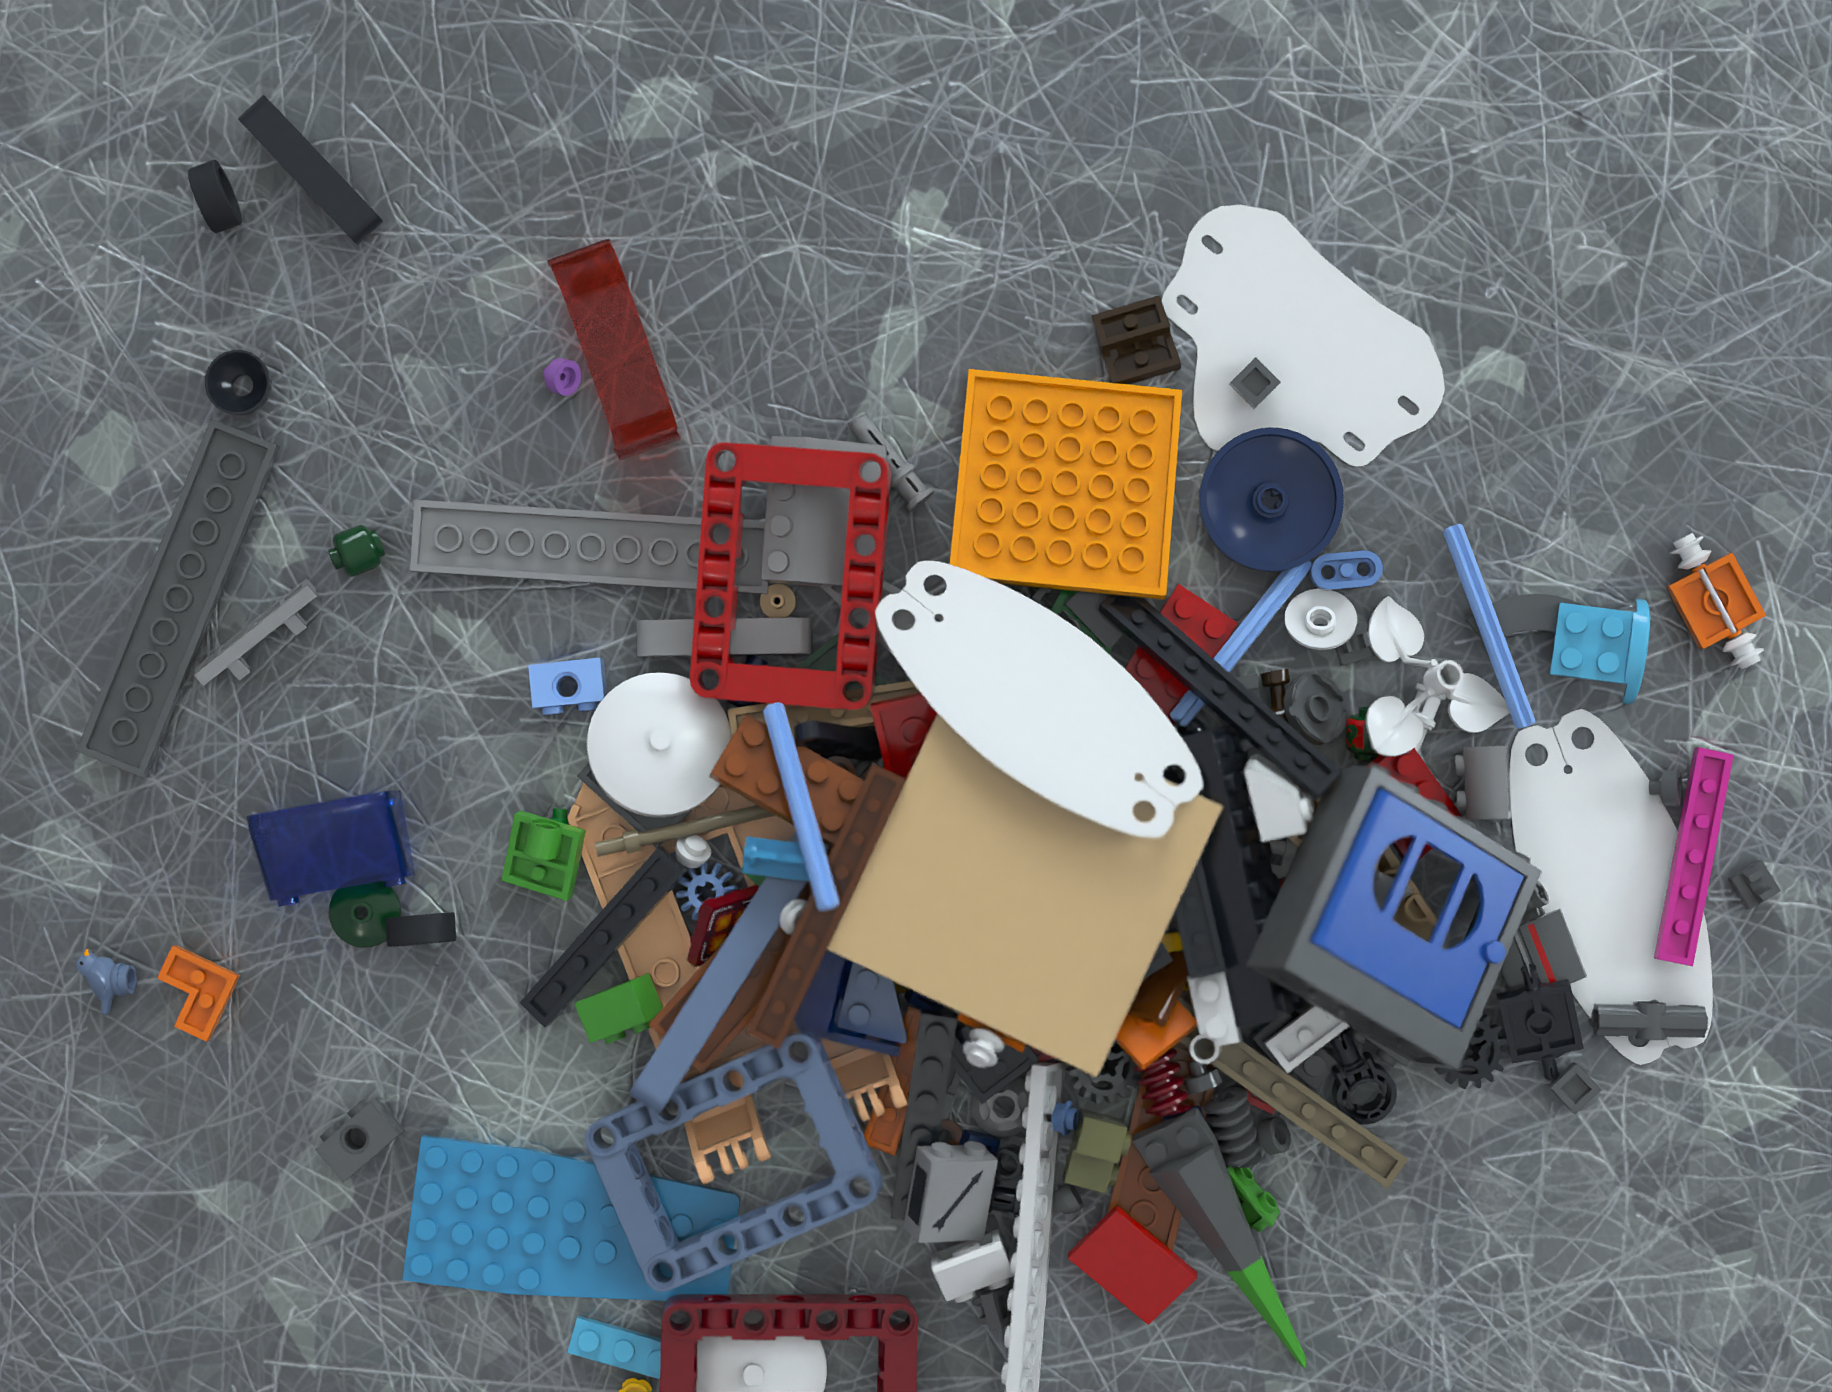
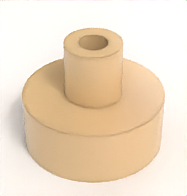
M773 584L768 586V594H761L760 607L769 618H788L795 610L796 598L789 587L783 584ZM776 599L781 600L779 604H775L774 601Z

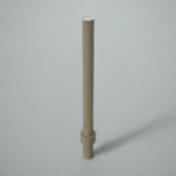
M759 805L643 832L637 833V829L622 832L623 836L595 842V848L598 857L625 850L628 854L641 851L642 846L776 815Z

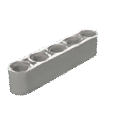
M736 618L735 630L731 631L730 656L812 654V618ZM694 619L636 621L637 657H691Z

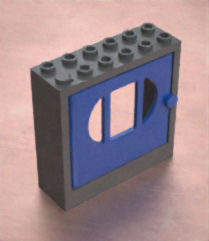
M1371 764L1369 767L1352 765L1350 768H1342L1343 772L1321 797L1312 817L1313 820H1311L1246 966L1416 1065L1458 1070L1542 871L1530 864L1531 859L1526 855L1504 848L1502 846L1503 842L1497 837L1482 834L1475 830L1473 822L1462 817H1454L1446 812L1448 808L1444 804L1420 796L1418 794L1419 789L1406 782H1398L1389 776L1390 771L1376 764ZM1405 836H1411V843L1380 911L1373 893V875L1376 863L1382 852L1392 842ZM1425 843L1460 864V870L1429 942L1393 922L1395 911ZM1473 875L1478 886L1479 905L1464 940L1456 946L1442 949L1444 939Z

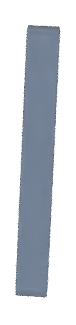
M796 831L789 842L799 843ZM823 843L826 854L830 846ZM768 876L765 878L629 1092L630 1095L658 1113L662 1112L780 927V916L784 907L799 897L808 881Z

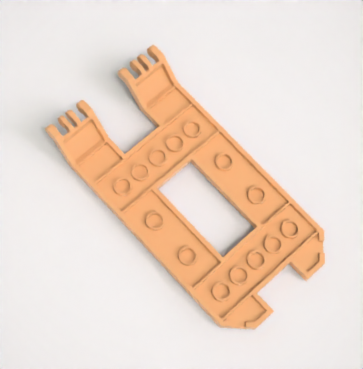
M583 782L567 819L571 826L586 830L581 855L603 910L657 848L651 844L642 846L641 851L627 854L625 850L598 857L595 842L623 836L622 832L635 830V828ZM721 784L709 799L693 809L682 822L751 807L757 804ZM771 816L694 835H698L707 841L727 833L739 865L742 868L747 837L789 842L796 828L778 816ZM679 838L664 841L661 846L671 854L675 852V845ZM743 873L748 887L757 885ZM673 888L618 949L629 980L647 973L650 974L662 1007L670 1001L701 967V965L694 967L687 961L691 946V934ZM827 949L787 1035L803 1029L812 1030L818 1034L847 1099L854 1097L858 1115L861 1121L865 1122L871 1119L862 1093L868 1092L877 1117L885 1112L883 1103L878 1098L875 1089L877 1087L888 1084L895 1108L899 1109L908 1105L885 1039L837 1027L853 961ZM751 1021L706 1071L767 1044L746 1034ZM651 1027L648 1030L657 1049L663 1038ZM691 1065L681 1082L699 1075L701 1072ZM731 1070L729 1073L730 1082L736 1087H742L744 1082L742 1075L737 1071ZM752 1094L722 1107L712 1108L684 1123L694 1164L703 1185L714 1181L715 1178L713 1169L707 1161L706 1154L717 1150L724 1174L730 1175L734 1173V1168L726 1146L731 1145L739 1168L742 1170L748 1167L749 1162L745 1152L742 1150L741 1140L752 1137L755 1146L754 1150L759 1161L763 1162L772 1158Z

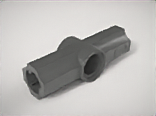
M1634 1001L1633 1004H1594L1593 1011L1591 1012V1025L1593 1027V1034L1600 1036H1632V1038L1640 1040H1666V1037L1705 1038V1033L1708 1030V1016L1705 1007L1698 1005H1666L1663 1002Z

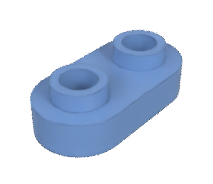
M1371 551L1330 553L1321 555L1312 562L1309 576L1312 583L1322 590L1362 588L1371 586L1380 579L1383 565L1380 558ZM1359 563H1364L1368 566L1369 571L1366 576L1358 574L1357 565ZM1324 566H1328L1333 570L1331 579H1325L1321 575V569Z

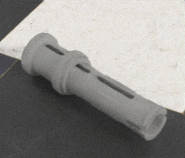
M865 411L859 413L847 424V427L852 430L861 443L887 446L886 461L891 467L890 488H895L903 497L909 512L922 505L934 494L932 488H926L914 473L915 467L913 464L903 462L886 438L883 437L868 418Z

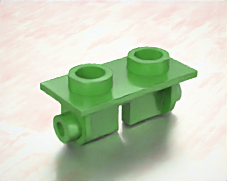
M1226 1166L1237 1197L1243 1200L1240 1204L1250 1229L1255 1228L1257 1232H1260L1268 1225L1271 1228L1280 1213L1274 1197L1269 1192L1262 1190L1255 1181L1249 1167L1235 1168Z

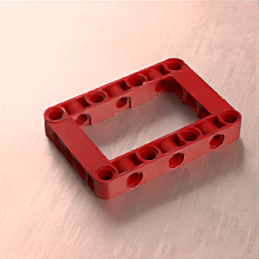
M730 442L717 443L711 447L707 453L690 668V685L696 694L704 698L762 703L780 702L786 705L847 710L860 709L871 702L875 693L879 642L876 607L878 608L879 603L882 601L891 486V467L883 457L865 452ZM730 451L735 456V465L731 470L724 472L719 467V457L724 452ZM869 462H876L881 468L880 477L874 482L865 481L862 475L864 466ZM757 481L850 489L836 671L773 667L772 665L736 664L730 658L731 631L735 630L738 586H735L737 558H741L744 514L740 513L742 485H746V482ZM725 524L730 530V537L726 543L720 545L714 540L713 532L716 526ZM863 535H870L875 541V549L868 556H863L857 550V541ZM715 596L722 599L725 607L724 612L719 617L712 616L708 611V603ZM857 608H864L870 617L868 625L863 629L855 627L851 621L852 613ZM708 669L714 670L719 676V683L713 690L708 689L702 680L704 672ZM850 681H857L862 684L864 695L861 700L853 701L846 695V686Z

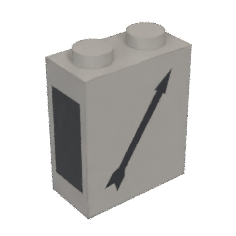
M974 1141L965 1142L964 1145H949L936 1142L931 1146H917L903 1227L917 1243L983 1240L998 1160L987 1150L985 1145Z

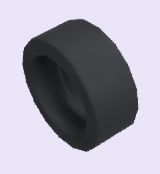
M212 160L190 168L188 170L190 186L199 210L210 230L216 234L240 225L242 223V215L230 181L220 163Z
M454 912L385 919L388 947L456 941Z

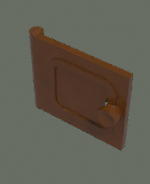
M1183 950L1169 952L1173 961L1141 981L1127 1014L1154 1020L1161 1027L1166 1025L1189 976Z

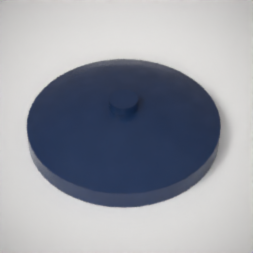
M1269 427L1251 430L1233 438L1214 455L1206 467L1200 483L1198 504L1203 527L1214 546L1224 556L1234 563L1251 570L1279 572L1290 570L1310 561L1329 544L1342 518L1344 493L1339 472L1332 459L1322 447L1298 432L1284 428Z

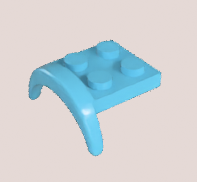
M1636 599V612L1559 603L1550 675L1625 684L1622 702L1624 704H1632L1640 690L1647 658L1650 633V608L1648 602L1644 599Z

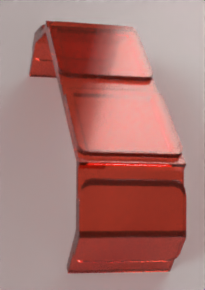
M602 240L547 260L569 310L611 429L615 444L613 449L618 459L621 461L680 440L681 435L668 395L611 240Z

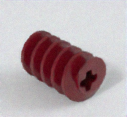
M1170 1048L1144 1070L1138 1065L1133 1067L1134 1071L1146 1073L1145 1077L1137 1081L1138 1085L1149 1086L1150 1089L1141 1095V1099L1153 1101V1105L1144 1110L1145 1114L1167 1116L1191 1108L1188 1104L1180 1103L1188 1097L1187 1091L1176 1089L1184 1083V1078L1173 1075L1181 1068L1179 1062L1169 1061L1177 1054L1175 1048Z

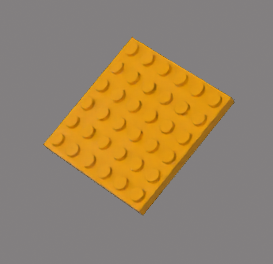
M969 369L950 565L963 568L1001 584L1165 600L1182 390Z

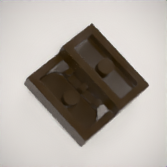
M1160 295L1091 315L1111 383L1129 385L1181 369V361L1170 333V323Z

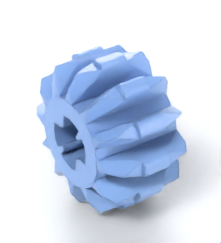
M708 862L700 866L701 875L696 868H687L693 880L682 877L679 881L681 885L687 886L688 890L676 892V897L689 898V901L681 906L682 911H686L692 906L696 907L692 914L693 920H698V910L704 902L699 897L702 895V892L698 893L699 886H705L708 882L712 883L715 886L712 888V891L716 890L715 898L738 889L736 885L725 886L724 882L733 877L731 872L724 874L721 878L718 876L722 869V864L720 863L715 864L712 873H709Z

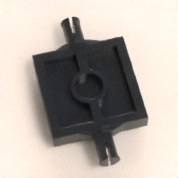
M1529 964L1531 977L1529 976L1527 966L1524 965L1521 967L1525 986L1517 990L1496 994L1505 1037L1508 1040L1507 1046L1512 1064L1528 1060L1541 1061L1544 1078L1552 1080L1549 1069L1551 1067L1553 1077L1556 1079L1560 1076L1556 1058L1566 1052L1584 1049L1571 985L1568 979L1550 983H1539L1536 965Z

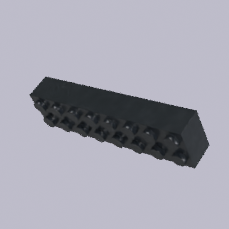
M1230 725L1198 731L1181 738L1190 750L1200 770L1203 787L1198 795L1223 806L1200 858L1225 962V976L1237 1027L1279 1021L1303 1006V998L1246 966L1280 891L1278 877L1273 873L1270 863L1272 856L1269 840L1261 841L1244 771L1248 763L1246 757L1247 740ZM1178 765L1181 782L1183 784L1186 779V773L1184 769Z

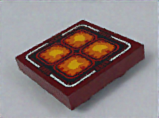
M758 885L741 890L737 889L716 898H709L701 904L698 910L699 917L695 932L690 939L691 946L687 958L690 964L694 967L703 965L724 942L760 888Z

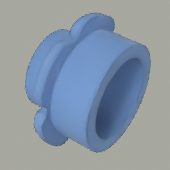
M1067 1100L1066 1103L1056 1102L1051 1117L1053 1130L1061 1132L1065 1136L1071 1130H1076L1079 1122V1110L1072 1107V1101Z

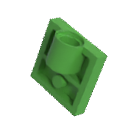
M522 810L516 812L501 881L568 901L573 897L586 830Z

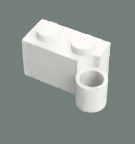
M1225 972L1195 979H1189L1188 976L1200 1033L1199 1036L1192 1040L1190 1053L1197 1062L1202 1064L1215 1061L1221 1054V1046L1243 1041L1240 1027H1237ZM1202 1038L1210 1039L1215 1045V1053L1210 1059H1204L1197 1053L1196 1046Z

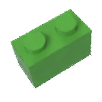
M649 973L574 1003L589 1042L592 1043L604 1038L606 1044L626 1037L624 1030L632 1028L634 1034L651 1028L648 1025L649 1022L663 1008Z

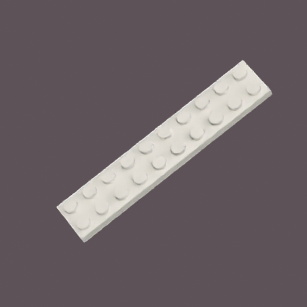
M1048 1060L1033 1064L1031 1070H1028L1025 1080L1026 1092L1030 1093L1029 1105L1025 1107L1022 1117L1023 1128L1027 1130L1026 1142L1021 1145L1019 1162L1024 1167L1023 1179L1019 1180L1016 1191L1017 1201H1020L1021 1204L1020 1216L1016 1217L1013 1228L1014 1237L1018 1238L1017 1252L1013 1253L1010 1265L1011 1274L1015 1275L1014 1289L1010 1290L1007 1302L1008 1311H1012L1011 1326L1007 1327L1004 1339L1005 1347L1009 1348L1008 1362L1004 1363L1001 1376L1002 1384L1006 1385L1005 1392H1039L1054 1206L1053 1199L1059 1144V1132L1053 1130L1051 1117L1056 1102L1062 1103L1064 1061Z

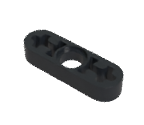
M816 720L805 721L794 727L796 747L804 746L816 753L857 760H875L882 757L876 731Z

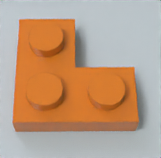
M173 945L157 979L189 993L174 1027L206 1042L210 1041L241 975L178 945Z

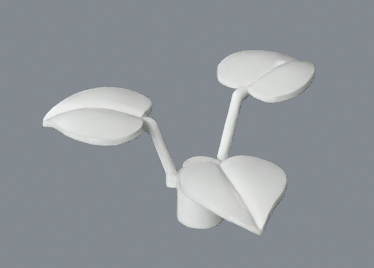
M1390 596L1384 598L1377 605L1368 625V635L1372 645L1370 647L1374 654L1386 663H1391L1401 658L1405 664L1428 668L1423 678L1426 691L1406 707L1400 699L1394 696L1381 697L1369 707L1366 715V728L1371 747L1377 754L1388 757L1398 756L1410 751L1419 743L1423 735L1424 725L1422 720L1417 715L1411 713V711L1433 695L1440 696L1446 693V698L1451 700L1448 705L1450 719L1459 729L1468 733H1478L1486 730L1510 714L1505 699L1494 687L1474 674L1463 673L1461 667L1456 662L1448 660L1438 664L1435 659L1426 661L1408 657L1418 653L1423 646L1424 632L1421 624L1412 613L1398 605Z

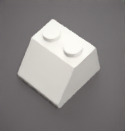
M1259 754L1251 755L1244 771L1261 841L1306 833L1309 821L1313 820L1312 812H1315L1313 798L1272 762Z
M998 1229L985 1233L983 1240L964 1241L931 1254V1267L946 1301L955 1299L956 1303L969 1300L976 1295V1290L986 1286L990 1290L998 1289L1007 1285L1010 1282L1009 1278L1015 1276L1011 1274V1262Z

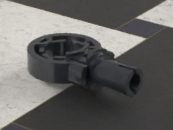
M1347 1027L1340 1033L1342 1041L1339 1036L1330 1040L1338 1058V1063L1345 1075L1343 1079L1336 1065L1331 1068L1335 1078L1332 1088L1333 1099L1338 1109L1358 1124H1372L1382 1120L1393 1109L1397 1098L1396 1085L1387 1070L1380 1064L1375 1063L1372 1054L1367 1051L1362 1053L1369 1067L1368 1069L1366 1068L1350 1034V1029ZM1364 1082H1377L1379 1084L1378 1087L1382 1093H1378L1374 1101L1364 1105L1352 1104L1350 1094L1358 1085ZM1346 1101L1351 1109L1354 1108L1355 1111L1347 1109L1343 1103Z

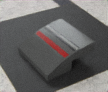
M1561 909L1546 913L1535 920L1519 924L1501 967L1510 991L1525 986L1521 967L1526 965L1531 977L1529 964L1536 965L1539 983H1550L1568 979L1571 984L1587 976Z

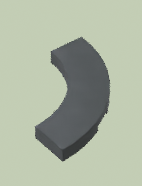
M1546 594L1519 595L1492 603L1504 637L1529 630L1548 631L1555 634L1559 603L1582 604L1559 596ZM1472 614L1465 621L1483 641L1475 617Z

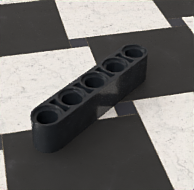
M264 94L238 118L247 130L357 245L383 222L376 212Z

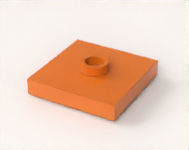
M1177 1000L1164 1027L1158 1026L1154 1020L1126 1014L1114 1040L1144 1070L1197 1028L1198 1024L1194 1016Z

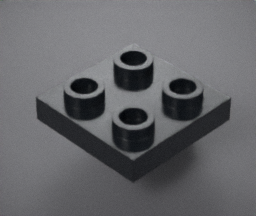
M965 1024L955 1032L951 1064L981 1104L1023 1074L1033 1064L1040 1061L1028 1044L1023 1053L1004 1044L1003 1051L995 1053L997 1063L994 1066L977 1067L968 1061L967 1055L963 1051V1046L966 1042H973L970 1038V1032L975 1029Z

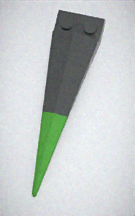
M1197 1107L1134 1133L1132 1142L1150 1168L1152 1178L1298 1363L1305 1368L1307 1358L1258 1250L1216 1137Z

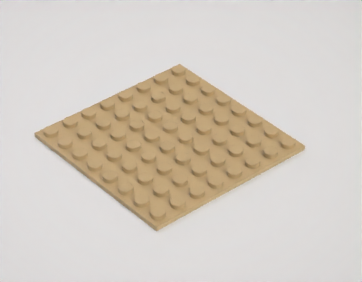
M938 713L827 949L1097 1077L1223 806L1197 795L1190 802L1179 803L1173 811L1174 822L1162 837H1139L1118 831L1070 811L1023 785L981 755ZM1141 773L1135 774L1136 781L1142 782L1144 780V776ZM1165 780L1166 783L1171 786H1178L1168 780ZM1142 800L1134 804L1132 813L1139 822L1148 823L1154 819L1156 810L1150 802Z

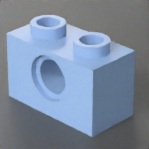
M602 658L528 665L532 708L542 709L543 715L564 713V706L578 705V711L596 710L599 703L608 694L605 663ZM567 677H573L578 684L577 692L571 697H565L560 691V684Z

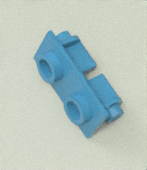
M755 837L746 838L742 873L810 882L800 843Z

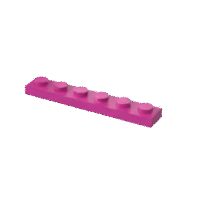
M1700 747L1694 748L1654 959L1693 966L1733 754Z

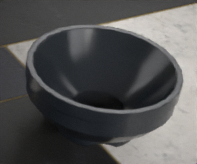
M231 350L220 354L211 362L205 375V390L208 398L216 408L231 415H247L259 410L269 398L272 388L271 375L265 363L253 353L244 350ZM243 375L249 376L253 382L252 391L245 396L237 395L233 388L235 380Z

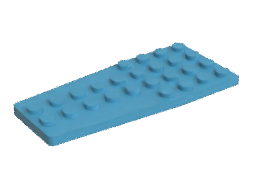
M429 1135L421 1136L402 1281L516 1295L666 1301L673 1295L728 1294L732 1264L669 1291L660 1292L649 1287L594 1162L530 1148ZM649 1174L679 1242L738 1217L740 1197L735 1192ZM725 1234L724 1243L730 1249H734L735 1237ZM660 1262L659 1267L662 1274L667 1277H673L671 1266L665 1262Z

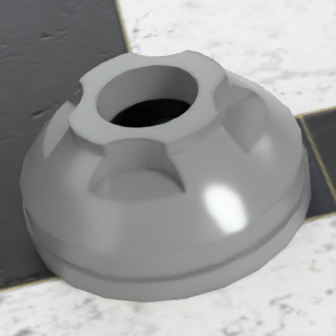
M1021 1076L1017 1077L983 1104L979 1102L972 1092L970 1100L971 1112L980 1128L991 1135L999 1137L1012 1136L1025 1129L1022 1125V1117L1025 1107L1029 1105L1030 1093L1026 1092L1025 1079ZM1000 1096L1010 1097L1015 1105L1012 1114L1006 1117H1000L995 1114L993 1102L996 1098Z

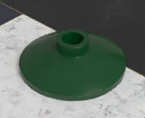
M359 876L344 882L333 894L329 905V919L334 932L344 942L355 947L368 948L385 942L387 940L385 919L401 917V905L396 892L385 881L372 876ZM359 906H365L368 910V916L365 919H360L356 914Z

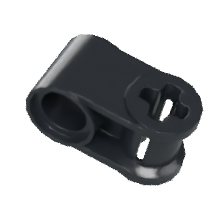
M1014 1144L1006 1145L993 1155L998 1162L988 1213H991L992 1210L1013 1213L1014 1217L1020 1216L1021 1202L1017 1201L1016 1198L1017 1185L1019 1180L1023 1179L1024 1167L1019 1162L1020 1146ZM1002 1155H1010L1015 1158L1017 1162L1016 1171L1010 1172L1002 1167Z

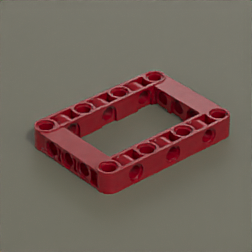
M678 1294L667 1299L663 1305L661 1315L660 1392H696L698 1373L697 1343L698 1340H702V1336H731V1340H776V1336H804L805 1340H849V1336H877V1392H916L918 1317L910 1299L903 1295ZM683 1310L689 1313L690 1318L685 1323L678 1324L673 1322L670 1316L675 1311ZM757 1310L763 1314L759 1322L750 1324L743 1319L747 1312ZM830 1310L836 1314L833 1321L823 1324L816 1320L819 1313ZM902 1310L908 1313L907 1318L902 1323L895 1324L889 1321L891 1314L895 1311Z

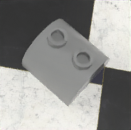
M1508 746L1463 747V755L1455 756L1456 776H1464L1465 791H1457L1458 813L1466 812L1467 820L1511 818Z

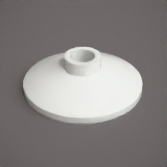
M1311 589L1298 594L1290 601L1285 611V626L1289 635L1300 645L1315 650H1328L1343 645L1352 637L1357 626V613L1353 604L1342 594L1333 590ZM1317 624H1322V625H1324V627H1319V626H1316V625H1317Z

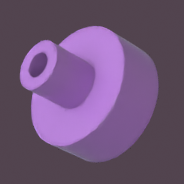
M557 358L544 369L543 377L549 391L568 396L577 390L581 381V371L576 362Z

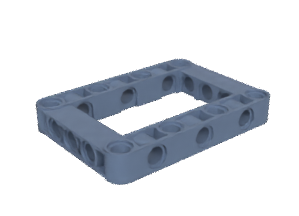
M803 1029L787 1035L780 1049L766 1044L705 1071L703 1074L701 1073L681 1082L670 1098L678 1106L677 1116L669 1114L665 1108L661 1113H658L643 1102L637 1101L602 1117L590 1125L585 1133L586 1147L606 1188L645 1277V1281L649 1287L660 1292L672 1290L869 1205L878 1196L883 1186L882 1175L851 1109L822 1040L812 1030ZM799 1041L807 1045L809 1048V1057L807 1059L796 1055L794 1051L795 1042ZM731 1070L737 1071L742 1075L744 1080L742 1087H736L730 1082L729 1073ZM783 1077H790V1080L794 1079L805 1102L803 1109L806 1114H810L821 1138L818 1143L821 1148L825 1147L836 1173L829 1178L679 1242L635 1143L653 1134L656 1136L688 1122L712 1108L722 1107L752 1094ZM602 1127L612 1132L614 1137L613 1144L607 1143L602 1139ZM860 1177L867 1180L870 1192L860 1193L854 1186V1178ZM789 1206H796L801 1209L804 1215L803 1221H795L790 1217ZM725 1234H730L736 1238L738 1249H730L724 1243ZM660 1262H665L671 1266L673 1277H667L662 1274L659 1267Z

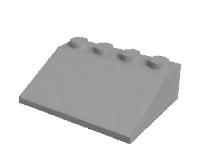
M772 436L771 446L865 452L877 454L885 460L887 454V446L808 437ZM869 462L862 471L863 478L867 482L878 480L881 474V468L876 462ZM768 482L761 580L771 584L843 587L850 489ZM863 535L859 538L857 550L860 554L868 556L874 551L875 541L870 535Z

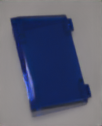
M401 790L370 793L246 816L249 833L269 900H277L278 907L300 903V895L383 881L384 887L406 884V876L415 875Z

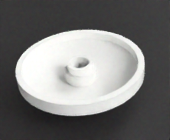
M671 673L639 675L616 686L603 698L596 708L587 734L589 765L600 788L610 799L624 809L649 817L680 815L700 806L721 785L709 776L731 740L730 724L717 699L704 698L696 694L690 685V679Z
M757 1310L747 1312L743 1319L747 1323L754 1324L762 1319L763 1314ZM702 1336V1340H698L697 1343L698 1373L696 1392H824L827 1377V1359L822 1340H805L804 1336H776V1340H731V1336Z

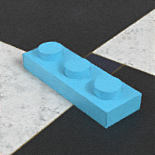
M578 1315L567 1353L660 1379L661 1338Z

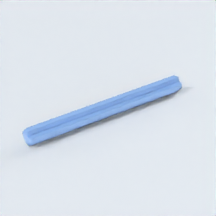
M1462 524L1450 526L1443 530L1445 540L1514 725L1517 729L1525 728L1535 723L1529 701Z
M1310 561L1290 570L1282 571L1214 657V660L1229 673L1310 571L1312 566ZM1188 690L1170 713V717L1179 726L1187 727L1205 703Z
M780 702L771 703L766 706L763 713L817 908L820 911L836 908L839 900L785 707Z

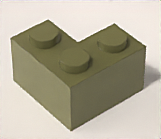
M1080 1108L1078 1126L1074 1131L1062 1177L1064 1183L1107 1194L1109 1185L1115 1186L1120 1165H1117L1120 1155L1127 1156L1132 1137L1122 1119Z

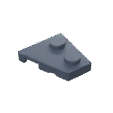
M853 962L837 1027L906 1044L908 1034L904 1027L900 1000L894 981Z

